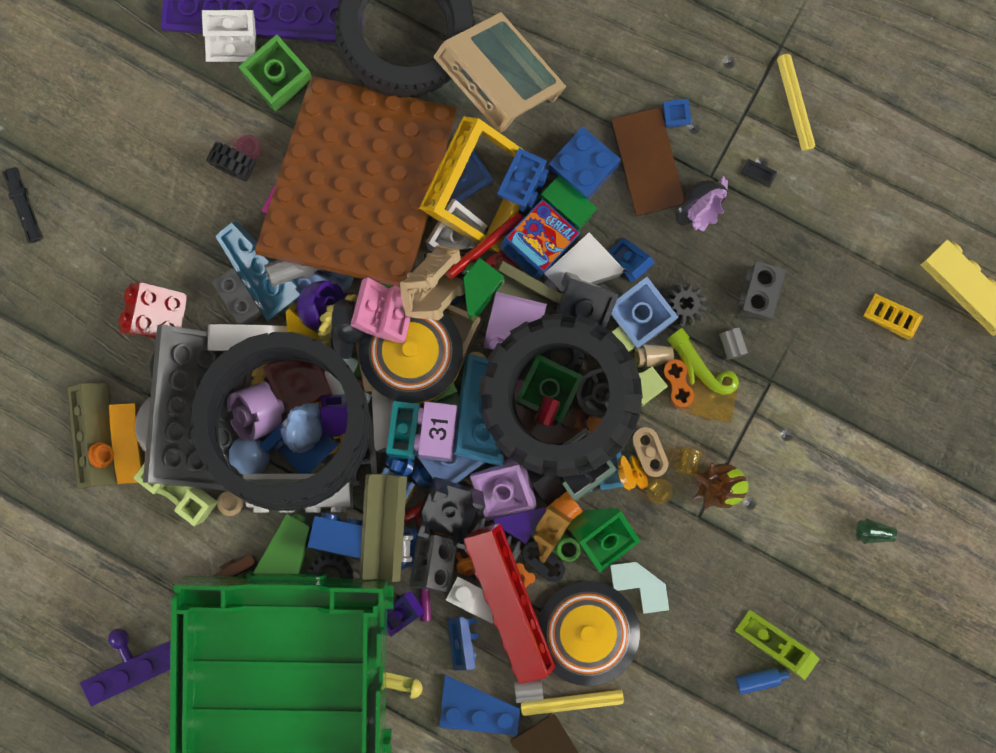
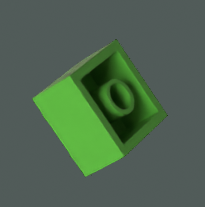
M275 35L239 66L245 79L275 112L308 85L309 80L312 79V75L307 67L278 35Z

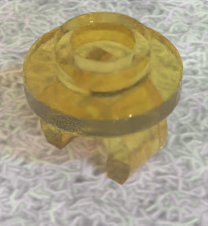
M664 479L653 480L649 483L646 491L648 499L658 505L667 503L673 493L670 483Z

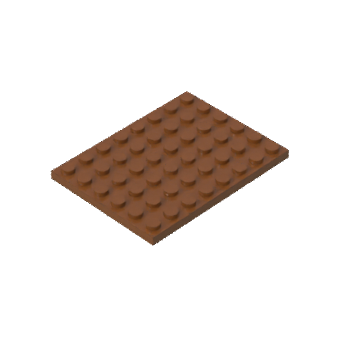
M312 76L308 83L255 248L256 255L362 279L369 277L379 283L400 287V282L404 281L407 278V274L412 272L429 215L419 209L446 154L457 115V107L412 97L387 96L379 93V90L374 91L362 86Z

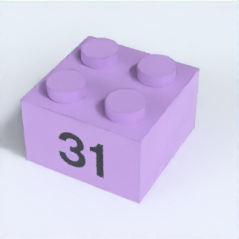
M425 402L424 408H419L417 423L422 428L421 434H416L414 450L418 452L421 459L452 462L458 413L457 405Z

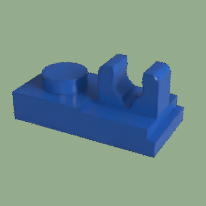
M464 617L447 619L454 671L476 669V654L471 639H477L479 634L470 633L469 625L477 623L476 618L464 619Z

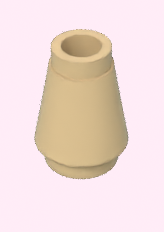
M644 344L638 349L635 348V363L638 368L643 367L644 370L651 366L654 367L674 360L673 348L671 346Z

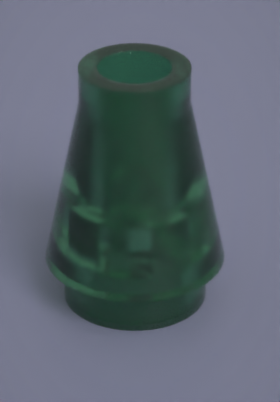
M868 518L860 520L856 527V538L858 541H862L863 544L894 543L897 537L896 527H890Z

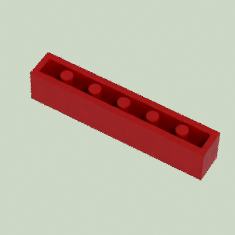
M501 523L472 531L464 538L465 550L474 564L475 576L482 585L484 600L489 604L492 611L493 623L498 628L502 637V646L510 658L513 674L517 677L519 684L547 678L555 669V664Z

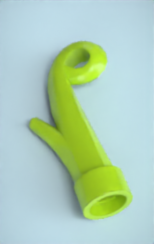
M683 328L666 340L673 350L677 351L682 362L686 365L690 385L695 383V373L707 387L722 395L731 394L738 388V377L732 371H723L715 379L689 341L690 337ZM723 378H728L731 384L729 386L722 385Z

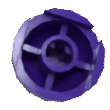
M327 280L313 282L301 291L297 302V311L300 320L306 327L312 331L319 332L318 329L322 324L320 317L327 312L326 307L334 305L339 299H345L341 287L337 283H331V281Z

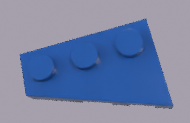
M445 674L439 727L518 735L520 708Z

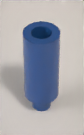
M777 667L735 676L740 695L781 686V681L790 679L787 669L778 671Z

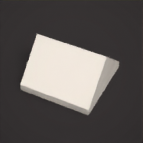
M452 199L446 208L448 212L482 234L485 231L487 225L455 199ZM438 221L426 241L428 250L432 252L437 245L458 249L473 248L476 245L440 221Z

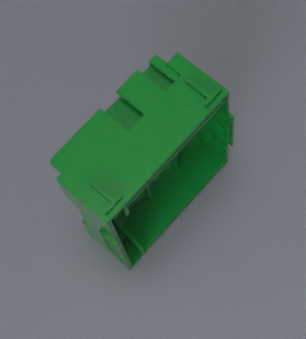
M248 572L246 577L185 576L173 585L175 594L171 597L170 753H391L392 729H386L387 609H393L394 585H388V581L380 579L326 578L327 573L272 574Z

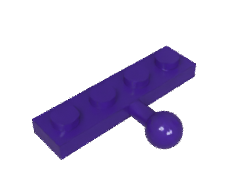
M121 628L114 629L108 636V642L112 648L118 649L123 663L82 681L80 685L90 706H94L170 670L171 640L133 657L127 645L129 642L128 633Z

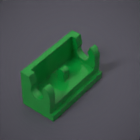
M560 176L545 189L538 200V203L543 199L553 206L565 220L573 223L578 231L585 226L597 210L595 205Z

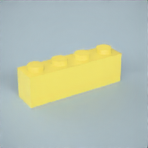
M947 239L921 266L992 336H995L996 281L992 278H987L981 273L980 266L975 261L968 260L962 254L963 250L958 244Z

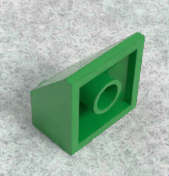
M619 508L585 510L574 518L567 527L568 531L579 543L581 549L599 572H602L641 542Z

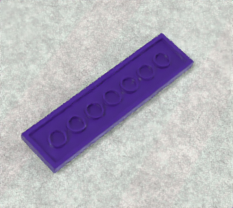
M163 0L161 29L168 32L203 34L202 10H253L256 37L273 38L275 35H278L281 39L336 42L334 30L339 0ZM363 11V14H362L361 28H363V15H364V11Z

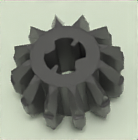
M690 283L687 284L686 291H684L681 284H678L676 286L677 292L670 289L668 294L671 298H666L665 300L669 306H672V310L680 319V327L684 326L686 319L690 326H694V318L701 321L703 315L700 312L707 311L708 307L700 304L705 302L707 298L706 296H697L701 292L700 288L692 292V284ZM688 300L691 303L689 307L692 309L686 308L683 310L681 308L682 303H679V301L684 303Z

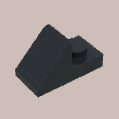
M527 469L533 489L547 507L567 492L558 476L539 474Z

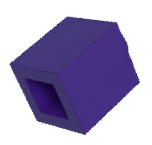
M345 394L320 395L322 435L337 437L345 434L348 421Z

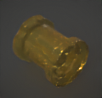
M681 447L682 458L676 473L695 477L694 472H697L700 457L703 456L704 452Z

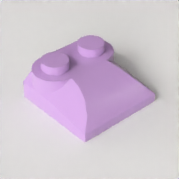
M506 459L502 465L470 475L474 489L483 491L486 506L483 513L486 521L536 509L534 489L527 469L514 460Z

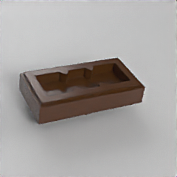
M251 554L237 562L232 559L220 566L221 571L213 576H238L257 565L258 562L254 555Z

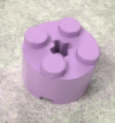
M265 381L231 393L227 398V411H232L234 419L230 421L237 435L244 441H252L269 435L282 422L281 414L285 412L284 405L280 399H276L269 384Z

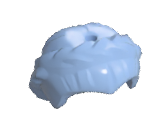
M306 403L290 409L288 424L286 427L281 428V434L284 443L293 453L307 452L320 440L322 436L321 410L318 403Z

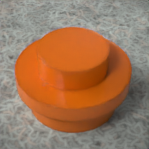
M95 443L88 450L89 462L96 468H105L113 460V450L105 443Z

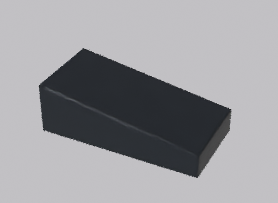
M748 159L741 174L770 188L777 175V171Z

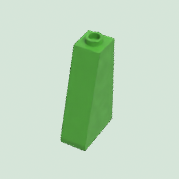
M297 513L293 517L286 514L253 573L301 574L312 527L307 525L308 519Z

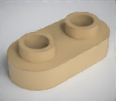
M643 427L638 429L633 435L632 444L641 467L646 475L660 477L667 471L668 460L659 437L651 428ZM643 436L648 437L650 443L646 446L640 442ZM652 460L658 461V469H652L650 467V462Z

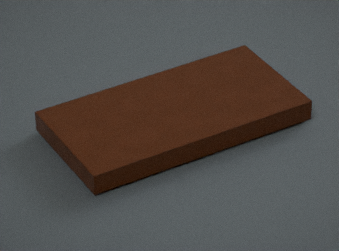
M660 107L611 119L636 217L682 206L685 203Z

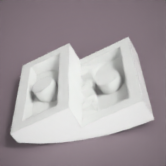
M202 10L206 62L246 61L257 51L253 10Z

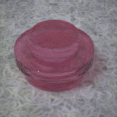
M245 135L237 141L236 150L241 151L244 155L251 157V159H255L261 152V143L255 136Z

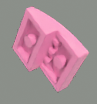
M369 277L363 279L350 326L379 338L398 343L405 342L411 317L405 314L400 288L395 285L387 288Z

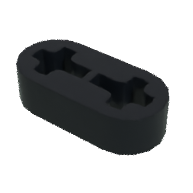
M537 542L526 544L522 555L523 559L532 568L551 582H556L563 578L565 566L561 560L550 553L546 561L551 565L559 564L558 571L560 575L558 577L556 575L549 577L547 574L549 569L543 565L544 563L536 558L532 560L528 558L529 552L527 549L529 547L533 549L536 546L538 547Z

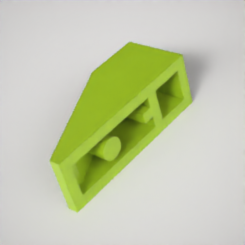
M751 610L748 611L735 630L803 680H806L820 660L810 649Z

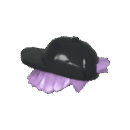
M722 176L718 182L707 180L694 184L685 195V203L677 210L676 222L681 226L692 223L694 230L699 229L703 232L709 224H716L718 221L717 214L725 212L721 204L728 194V180Z

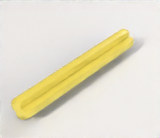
M784 54L777 58L800 147L802 151L811 150L815 147V141L792 57L790 54Z
M622 690L547 698L540 701L522 702L521 713L523 716L620 705L624 703Z

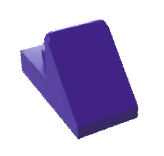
M411 591L395 601L393 609H387V632L390 637L425 613Z

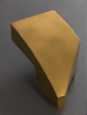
M551 505L536 526V533L534 534L535 542H537L540 551L539 558L542 563L546 561L572 521L570 517Z

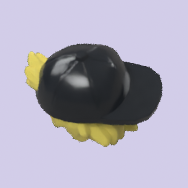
M355 294L347 295L345 299H339L334 305L327 306V312L320 317L322 324L317 333L319 339L323 340L322 343L334 349L342 359H349L351 357L354 343L362 339L364 335L363 331L350 326L358 298Z

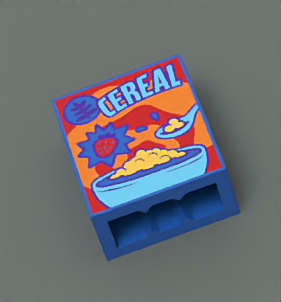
M542 199L505 237L498 248L525 273L538 280L568 249L580 232L575 229L573 223L565 220L553 206Z

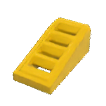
M874 294L863 317L906 340H910L914 336L923 319V315L878 294ZM879 303H881L884 306L882 307L879 315L876 316L874 315V312L878 307ZM888 308L892 309L893 311L888 320L883 319ZM899 313L902 316L898 324L896 325L893 322L897 314ZM907 318H909L911 322L908 328L905 329L903 326Z

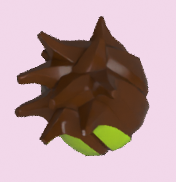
M711 463L709 470L705 473L694 472L698 481L691 482V484L699 488L693 500L703 498L704 508L706 509L711 506L731 508L733 505L741 502L749 490V483L744 473L735 466L728 464L714 465V463Z

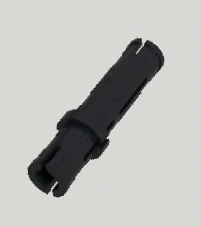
M17 167L6 169L2 174L10 192L8 196L10 200H13L28 244L39 242L44 237L29 201L28 188H25Z

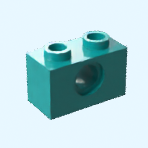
M393 401L386 451L388 457L415 460L414 444L419 430L417 421L419 408H421L420 404Z

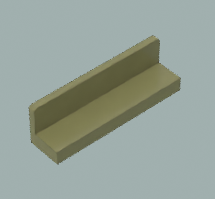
M504 261L496 262L494 269L505 278V283L498 292L547 304L544 315H549L551 308L557 309L562 296L561 293Z
M81 383L68 387L77 489L117 484L114 459L105 468L92 466L88 459V450L95 443L102 442L112 448L108 384Z
M366 474L359 578L362 580L380 579L389 582H400L407 476Z

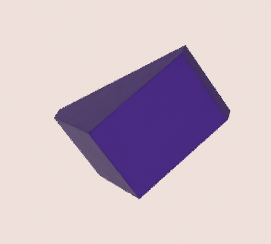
M545 508L494 519V524L501 523L505 532L526 544L545 514Z

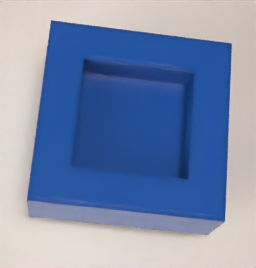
M689 99L663 101L666 128L691 126Z

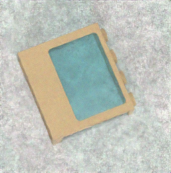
M502 12L445 40L433 56L499 133L505 131L516 117L548 99L553 103L566 88V85Z

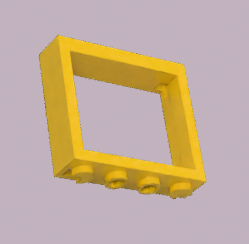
M463 116L419 209L478 245L514 214L518 213L520 206L503 199L486 235L445 210V207L480 134L513 157H515L520 147L479 118ZM507 234L488 250L499 253L500 249L498 247Z

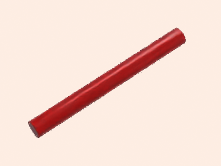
M520 213L514 214L465 254L458 263L453 264L446 271V276L449 279H453L471 262L475 261L523 220Z

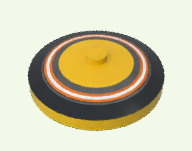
M444 311L443 317L440 320L411 317L405 342L403 343L393 342L364 332L359 343L361 369L369 384L383 397L391 401L414 404L425 403L442 395L456 380L463 361L462 339L455 323Z
M583 581L561 588L547 600L538 617L540 628L555 664V669L552 672L561 679L575 685L597 686L614 680L630 666L639 647L640 627L635 610L619 591L603 583Z

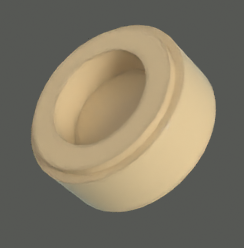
M224 491L217 499L218 510L226 516L239 514L244 506V500L230 491Z

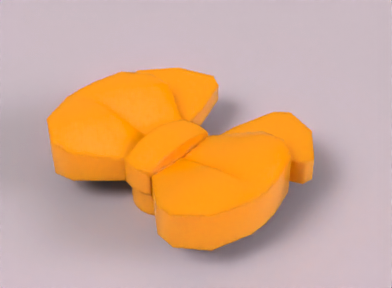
M624 455L618 459L617 466L619 467V478L624 488L631 490L636 487V483L640 489L646 488L648 486V479L638 458L631 455L629 457V464Z

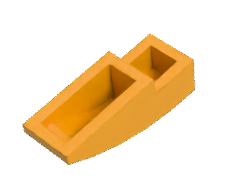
M135 403L109 405L111 442L117 484L138 483L133 478L143 466V449L135 433V420L139 411V405Z

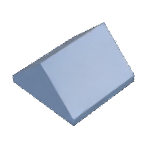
M648 277L619 297L611 313L612 317L637 349L660 334L678 318Z

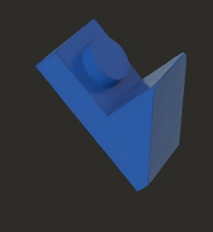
M624 237L608 251L623 267V275L630 282L637 280L655 263L650 255Z

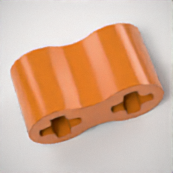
M675 359L669 361L664 366L662 377L670 387V404L680 410L687 408L693 402L694 392L686 382V365L682 361ZM672 366H674L675 370H680L677 378L668 373ZM679 391L688 396L684 403L680 399L676 400L675 398Z

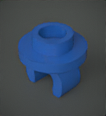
M387 457L385 465L395 470V475L408 476L413 469V461L410 459Z

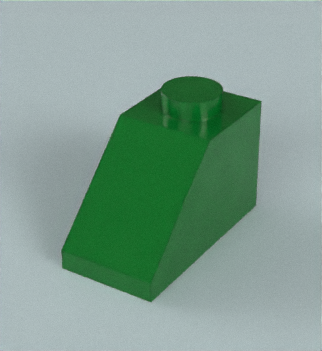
M481 258L476 263L471 262L463 273L465 275L464 286L469 320L474 322L505 283L504 276Z

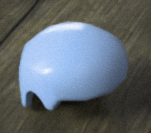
M238 438L233 442L229 450V462L242 475L260 474L270 462V451L266 453L260 447V444L263 442L260 439L244 441Z

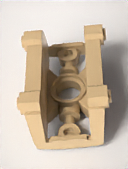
M437 245L432 253H428L425 260L413 272H409L404 281L400 282L401 299L406 316L440 320L443 317L445 308L457 296H462L465 293L464 281L457 277L449 279L445 274L453 264L461 260L458 248Z

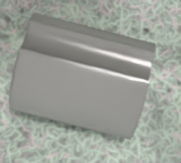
M740 328L731 329L719 334L727 360L748 354Z
M541 679L519 684L518 680L514 681L516 703L544 700Z

